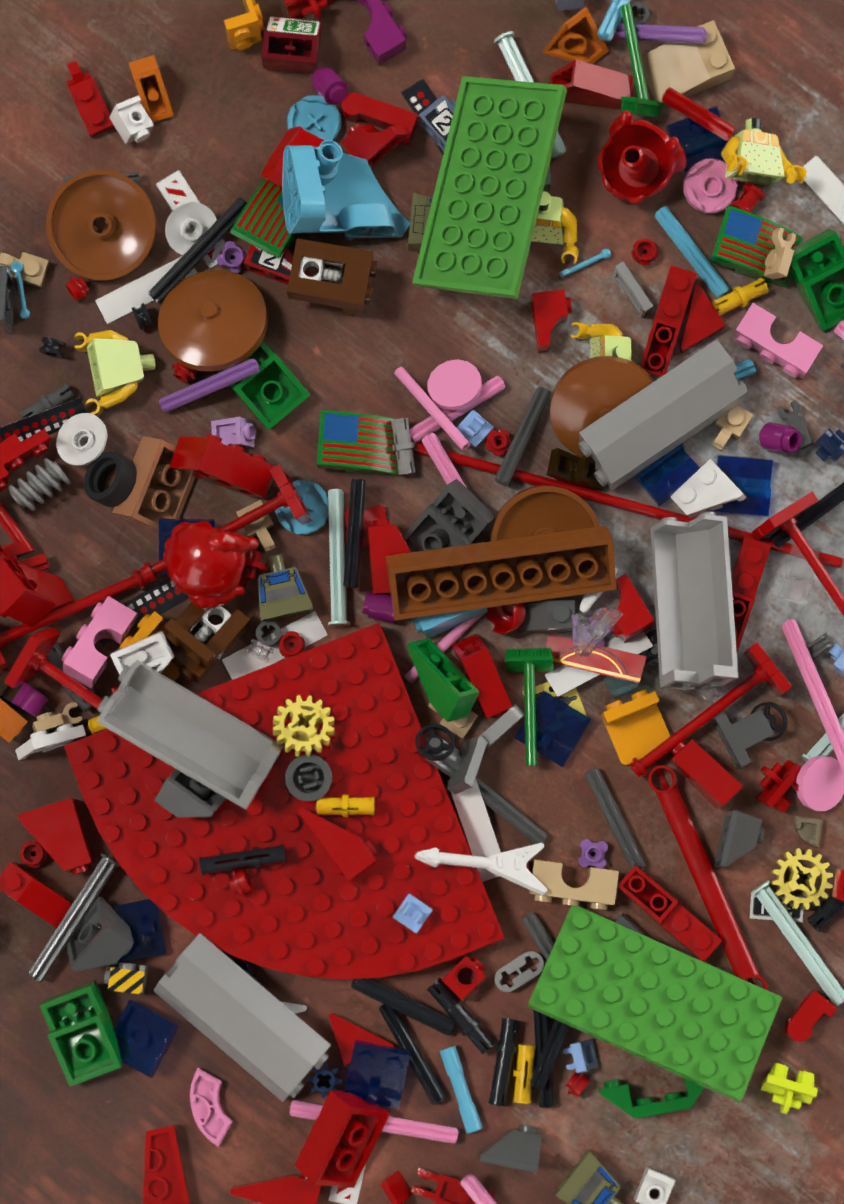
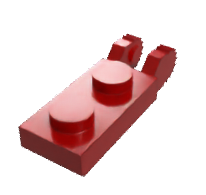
M418 1168L417 1175L423 1179L438 1182L435 1192L419 1185H413L411 1192L429 1198L436 1204H476L461 1185L460 1179ZM486 1189L492 1199H494L495 1191Z

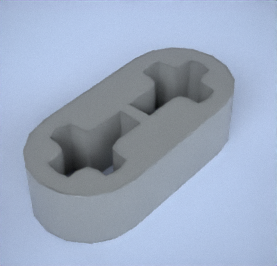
M517 704L480 735L488 741L486 750L525 716V713Z
M534 951L521 954L496 972L494 976L496 986L504 992H511L542 972L544 967L543 958ZM527 956L531 959H538L536 971L533 972L531 969H527L524 972L520 971L519 968L526 964L525 958ZM505 971L507 974H511L514 971L518 972L519 975L512 979L513 985L511 987L507 984H500L502 972Z

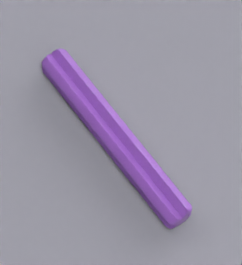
M624 24L618 25L612 40H626ZM635 24L638 41L696 44L706 42L707 31L704 27Z
M250 359L165 396L159 400L163 412H169L259 373V365L255 359Z

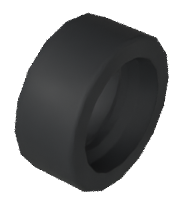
M108 451L102 453L90 464L85 474V493L90 499L104 506H118L127 499L134 488L137 474L135 465L129 459L116 452ZM117 467L114 481L104 491V483L107 476Z

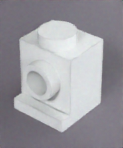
M139 95L116 104L109 117L125 144L133 141L140 143L146 140L154 126L140 103Z
M646 1167L634 1200L640 1204H666L676 1180ZM653 1188L659 1190V1196L655 1199L649 1196V1192Z

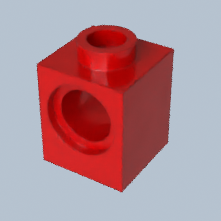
M465 956L442 981L463 1000L486 977L482 972L485 967L475 956L471 959ZM467 967L473 971L474 979L471 983L462 984L459 982L457 975L462 968Z

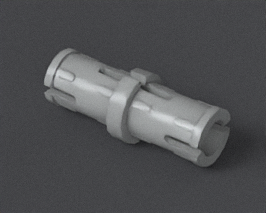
M408 418L391 420L394 436L392 448L396 452L398 475L416 472L412 449L415 446L414 442H411Z

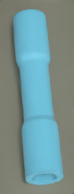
M456 1046L439 1051L459 1104V1112L466 1133L482 1129L476 1106L472 1101L463 1074V1067Z

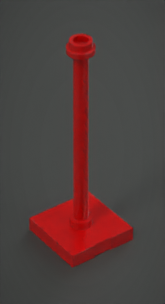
M277 465L270 469L280 489L277 497L219 529L235 533L282 506L284 508L289 506L295 519L302 525L312 521V518L288 473L280 465ZM164 559L152 565L146 562L144 563L145 566L140 568L148 583L152 580L154 582L157 581V574L167 570Z
M812 491L767 519L750 534L755 540L759 541L779 527L783 531L786 530L844 617V596L796 525L798 521L795 517L818 501Z
M135 569L132 571L133 576L47 613L33 628L22 624L1 633L0 649L5 648L4 644L102 602L108 596H116L136 586L140 590L144 589L148 582L143 576L141 569L138 571ZM0 651V675H2L5 669L8 670Z
M51 627L31 635L4 683L11 688H15L35 679L39 670H42L98 709L103 701L102 698L47 661V656L61 635V632Z
M758 642L744 652L745 656L755 667L753 669L754 673L639 761L634 757L632 759L633 762L629 766L638 778L642 775L646 776L648 773L645 769L760 682L763 684L766 682L777 697L792 687Z

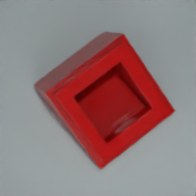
M395 1171L381 1180L380 1186L391 1204H403L413 1194L400 1171Z

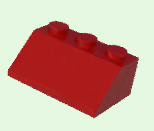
M331 1090L294 1166L313 1184L354 1188L390 1112L352 1093Z

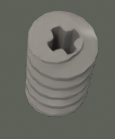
M45 458L46 468L44 469L36 465V476L27 471L28 481L25 482L18 478V489L11 484L8 485L11 496L25 514V507L32 511L36 509L34 500L41 504L45 503L43 494L52 498L54 496L52 487L62 491L61 481L69 485L71 484L56 461L52 462Z

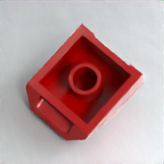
M302 126L289 128L265 165L261 176L282 187L285 147L306 145L319 147L325 140L304 130Z

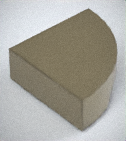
M794 816V828L801 840L812 847L819 848L823 820Z

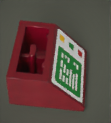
M268 16L261 56L263 69L313 74L318 67L322 21Z

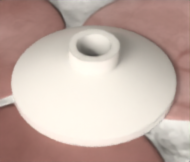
M188 202L178 206L172 211L166 222L165 233L169 245L174 251L184 255L217 221L216 216L207 206L201 203ZM188 223L192 224L190 232L185 231V226Z
M90 413L74 415L59 430L56 441L58 454L65 462L73 466H84L92 463L105 449L107 429L104 422L96 415Z

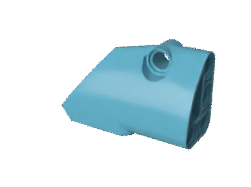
M332 140L323 141L319 147L311 145L285 147L282 193L286 228L290 234L345 233L346 237L386 238L402 237L410 222L397 210L382 190L366 159L343 153L341 146Z

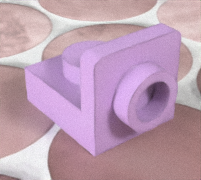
M234 417L211 421L212 435L222 438L221 443L227 446L228 444H234L247 448L255 446L256 429L252 420Z

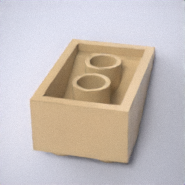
M714 20L698 26L704 27L707 31L706 42L703 44L666 42L641 56L645 82L653 101L662 102V96L668 88H672L688 97L731 80L735 67Z

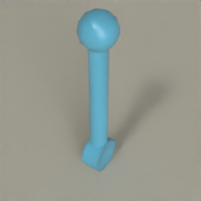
M603 249L601 254L569 269L562 270L559 273L561 279L600 259H609L611 251Z
M14 262L11 265V270L16 275L21 305L19 315L21 318L27 319L30 316V311L26 307L21 277L23 264L21 262Z

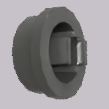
M312 754L310 757L302 755L294 759L288 766L285 774L286 785L289 792L297 799L305 802L316 801L329 791L332 783V772L328 764L321 757Z

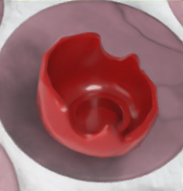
M524 603L488 607L486 619L493 623L494 628L492 631L494 633L505 635L518 629L523 624L526 617V608Z

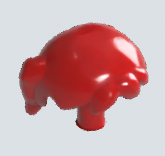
M628 110L623 111L610 125V138L601 149L597 158L599 171L603 175L602 183L605 189L611 192L615 198L628 200L632 204H640L645 198L659 194L672 177L686 167L684 148L679 143L677 137L670 138L662 128L649 121L634 120L631 112Z
M208 521L183 522L173 528L171 537L166 540L163 559L173 584L184 594L188 595L196 607L206 610L224 605L245 593L244 587L239 586L245 566V552L257 548L259 542L255 537H244L237 533L215 529Z

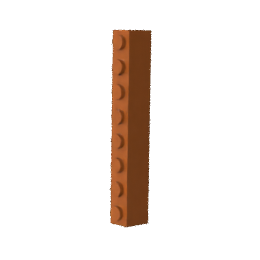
M607 526L385 556L394 620L617 590L613 537Z

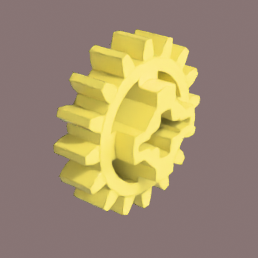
M298 695L295 703L287 699L286 708L278 707L277 714L279 716L273 717V724L276 725L273 727V735H279L277 737L278 745L285 743V752L295 749V756L299 757L301 751H305L307 757H310L311 750L313 749L321 753V744L329 746V737L334 735V728L331 727L334 725V717H328L330 715L329 707L322 709V700L312 703V696H308L306 701H302V698ZM290 717L291 723H289L288 727L285 729V722L287 718ZM320 724H322V731L319 735H317L316 729H318L320 727Z
M800 848L795 849L794 856L789 852L784 853L786 861L778 859L776 863L780 867L779 870L771 871L772 874L777 876V880L771 882V885H778L779 887L775 892L776 896L784 895L783 904L792 901V909H798L800 903H802L804 910L809 909V902H812L814 906H819V897L823 899L829 897L824 890L833 888L832 884L827 883V878L833 877V873H826L825 871L830 864L828 862L822 864L819 862L822 857L821 854L811 857V849H807L804 855H802ZM798 860L808 861L814 866L810 868L803 867ZM788 867L790 874L788 881L784 883V873ZM798 872L801 875H807L808 878L805 880L806 886L804 884H797ZM820 876V884L816 891L814 886L816 877ZM794 890L801 891L806 898L795 897L790 892Z

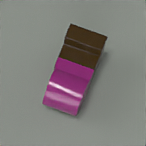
M5 669L0 677V696L31 715L39 716L50 699L27 683L11 688L4 683L9 674V671Z

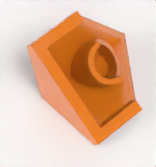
M585 7L563 24L542 54L571 62L577 59L593 64L609 52L606 43L599 39L597 35L598 28L588 8Z

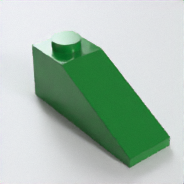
M429 638L409 642L407 649L430 704L447 722L468 717L479 694L477 688Z

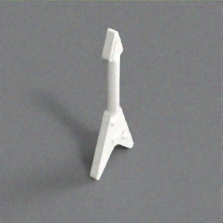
M543 843L494 854L489 857L439 852L438 848L420 851L415 855L417 860L433 867H437L438 864L485 868L540 895H544L547 892V888L526 867V863L544 848Z

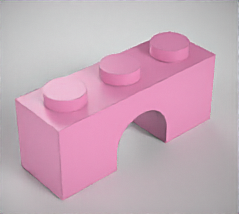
M752 303L732 337L736 338V342L745 349L752 348L759 352V356L764 361L771 364L775 362L782 366L783 371L789 376L803 379L824 345L801 331L791 343H777L770 334V328L776 316Z
M109 596L103 604L99 602L91 614L93 619L90 624H84L76 637L78 642L74 648L69 646L61 659L64 662L63 672L92 689L106 668L108 658L98 652L94 644L105 638L122 644L136 622L137 612Z

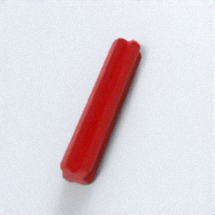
M668 88L664 92L662 102L717 136L728 141L734 134L735 127L686 96L672 88Z

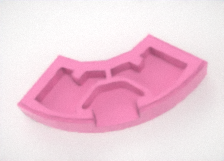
M198 1067L190 1088L192 1113L198 1128L204 1136L213 1144L219 1146L233 1122L224 1113L220 1104L219 1092L223 1081Z

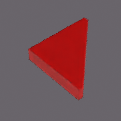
M700 284L694 287L680 347L681 353L726 326Z
M334 1013L328 1014L344 1065L394 1049L392 1043Z

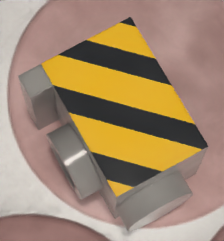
M119 962L118 967H106L104 984H108V990L145 994L148 965H140L139 970H135L136 964Z

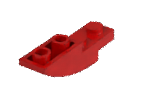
M670 265L640 363V367L648 374L662 377L667 373L697 275L695 272Z
M45 429L22 442L19 441L14 433L0 443V492L7 487L6 484L9 481L8 470L14 472L24 465L25 460L32 456L38 458L47 452L50 436Z
M744 536L731 573L737 652L772 546L771 544Z
M636 865L617 885L640 909L702 962H705L723 942L722 939L680 905L673 896Z

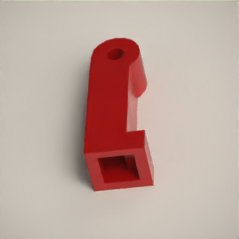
M354 92L348 93L341 103L342 114L348 121L356 122L361 120L385 130L390 126L404 125L409 135L400 143L406 146L410 145L418 124L417 113Z

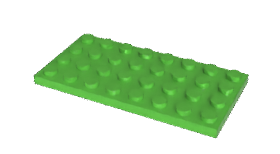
M462 76L412 281L416 287L518 299L567 89L564 85Z
M572 905L527 1007L740 1103L782 997L580 906Z

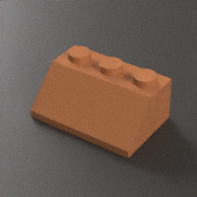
M142 436L132 461L137 473L136 483L127 499L118 506H115L112 513L132 523L171 537L172 530L179 521L196 478L194 477L195 473L189 470L169 468L176 448L174 445L162 439Z

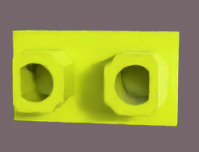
M774 1063L769 1074L762 1081L760 1090L773 1094L772 1102L781 1104L780 1113L787 1114L790 1107L800 1109L802 1102L811 1104L812 1099L817 1097L818 1088L814 1087V1074L799 1071L796 1082L786 1079L788 1073L786 1065Z

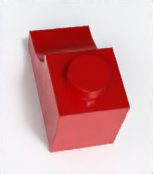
M357 124L347 132L348 136L341 143L349 155L366 159L371 168L406 138L409 133L404 125L390 126L386 130L379 131L373 125Z
M565 289L537 292L531 295L538 353L549 351L550 336L553 330L560 323H566L568 314L572 313L571 298L565 296Z
M627 574L616 579L620 603L617 610L611 613V623H609L616 638L621 637L624 643L652 628L654 624L653 617Z

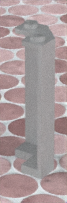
M717 339L579 432L580 442L578 446L586 457L591 456L595 461L596 472L594 475L602 487L607 485L610 491L614 490L747 399L748 390L744 382L739 381L735 376L737 367Z
M702 512L690 522L677 521V518L674 517L663 518L661 522L650 528L660 688L690 690L695 689V684L711 683L712 687L723 686L738 679L727 517L717 516L715 512Z
M137 660L131 667L126 665L118 677V680L121 681L118 690L110 698L105 696L97 710L101 713L97 723L242 808L247 809L284 746L282 744L278 745L277 741Z
M201 933L182 952L173 967L161 978L153 990L282 1102L289 1095L294 1098L304 1087L301 1080L313 1066L318 1070L329 1057L325 1054V1051L330 1047L326 1040Z

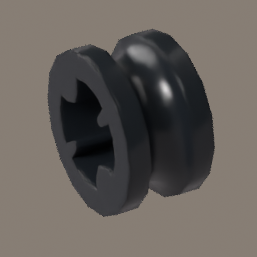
M144 303L141 304L140 308H131L140 330H144L146 325L153 326Z
M42 337L43 347L39 348V352L47 356L62 358L64 355L62 348L66 347V343L58 339Z

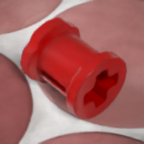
M745 183L743 186L744 191L737 201L732 202L731 206L751 213L758 202L765 199V194L755 185Z

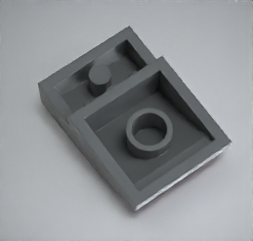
M455 479L423 511L403 535V538L411 552L473 544L496 516L459 480Z

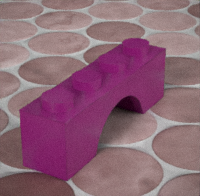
M354 0L365 6L371 15V24L364 33V44L378 66L406 50L407 34L401 24L396 25L391 18L393 13L386 2L382 3L380 0Z

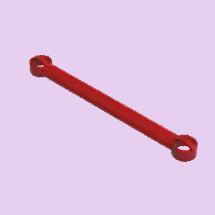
M656 766L649 773V786L656 792L717 935L723 940L721 944L736 977L747 980V982L754 984L752 977L757 978L762 982L764 989L768 991L767 983L757 970L677 787L676 775L668 766ZM661 768L666 769L672 775L673 784L670 788L664 779ZM654 771L657 774V777L661 783L663 790H658V788H656L652 782V774Z

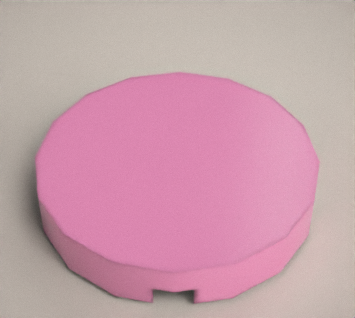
M704 159L695 163L687 171L683 181V190L687 202L695 210L702 213H717L726 209L727 205L734 201L737 180L725 179L727 167L725 162L716 159Z
M459 359L446 361L438 365L430 374L427 382L428 393L432 401L440 409L462 411L472 406L479 399L482 378L477 368L468 361Z
M827 755L810 758L801 767L797 776L796 784H799V791H797L799 800L804 806L814 811H827L835 807L844 794V773L839 761Z

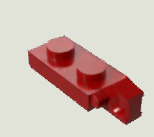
M77 61L67 64L72 77L71 80L67 81L68 89L90 138L115 128L109 118L110 114L93 77H91L89 72L82 74Z

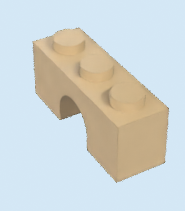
M533 860L532 874L547 888V892L544 895L529 890V894L535 895V901L551 903L553 897L563 899L562 904L579 906L580 901L590 902V908L607 910L608 905H615L619 871L590 867L585 884L580 888H571L562 879L563 863Z

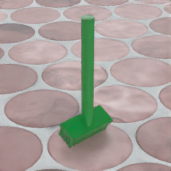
M623 4L620 8L638 98L621 96V112L628 110L631 114L661 118L662 107L665 106V103L649 100L631 4Z
M552 648L506 649V657H504L505 672H524L526 766L534 767L537 766L535 672L554 671Z

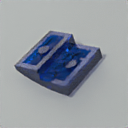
M717 106L707 109L721 118ZM686 117L665 126L669 137H677L679 143L684 148L686 156L685 174L695 163L704 159H716L725 162L721 152L728 141Z
M680 444L637 473L634 477L659 507L669 500L670 496L700 468L685 452L684 446Z
M717 454L716 465L741 490L746 498L742 501L734 500L722 504V508L713 511L769 516L773 460Z

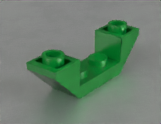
M682 1077L685 1095L681 1096L680 1091L664 1094V1099L653 1101L652 1096L636 1099L635 1105L631 1103L628 1084L621 1083L620 1079L604 1081V1087L598 1088V1093L636 1119L690 1109L705 1087Z

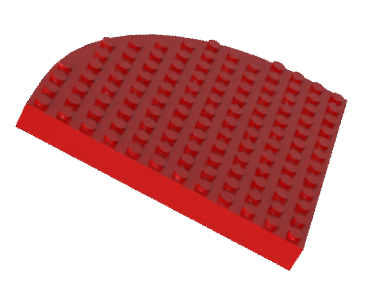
M380 622L196 694L277 741L279 735H273V727L276 726L273 724V717L279 716L277 714L279 706L286 708L287 699L295 703L298 695H300L302 701H306L308 696H312V703L322 700V709L330 708V715L328 717H334V725L331 726L334 728V735L329 737L330 744L329 746L321 744V753L316 752L315 749L311 750V754L321 757L328 764L332 772L330 789L322 798H342L343 795H349V798L374 797L375 799L374 815H349V818H343L342 815L319 816L355 834L363 842L368 839L378 852L374 855L377 862L350 882L298 813L301 808H304L317 815V800L305 802L297 799L289 792L285 774L290 763L298 757L295 756V749L285 752V743L282 744L284 747L247 809L226 799L211 817H176L154 801L166 779L176 768L109 729L64 745L82 796L94 823L119 865L138 888L166 915L195 936L201 933L217 948L232 956L268 969L304 977L340 980L364 979L417 971L454 959L504 939L476 867L438 864L437 867H433L415 858L417 852L432 848H438L439 852L461 855H471V852L437 767L426 761L416 750L415 738L422 728ZM288 717L285 722V729L288 727V724L291 723L290 717ZM320 724V727L316 729L317 735H319L322 731V724ZM424 734L418 740L421 750L426 748L427 741ZM301 751L299 757L306 755L305 751ZM285 845L287 862L262 865L261 869H255V867L243 868L248 874L253 888L244 897L240 893L234 894L230 886L229 878L233 877L232 871L201 875L199 857L252 850L254 846H259L260 849ZM408 894H411L432 909L417 933L393 918Z

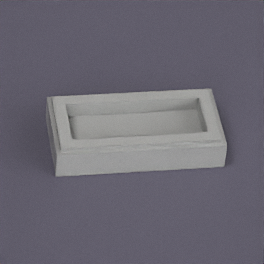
M619 263L614 268L613 276L640 317L644 318L651 313L653 305L625 263Z

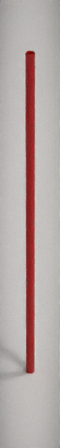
M417 442L414 453L430 457L425 446ZM445 450L454 464L497 475L501 466L496 463ZM518 469L515 470L512 479L535 486H558L575 493L583 499L660 520L666 517L677 518V521L690 522L695 519L680 513ZM728 527V538L741 542H743L744 536L754 539L749 532ZM763 537L759 540L771 544L770 550L805 559L794 544L785 543L778 548L768 537ZM813 550L822 564L841 568L843 558Z

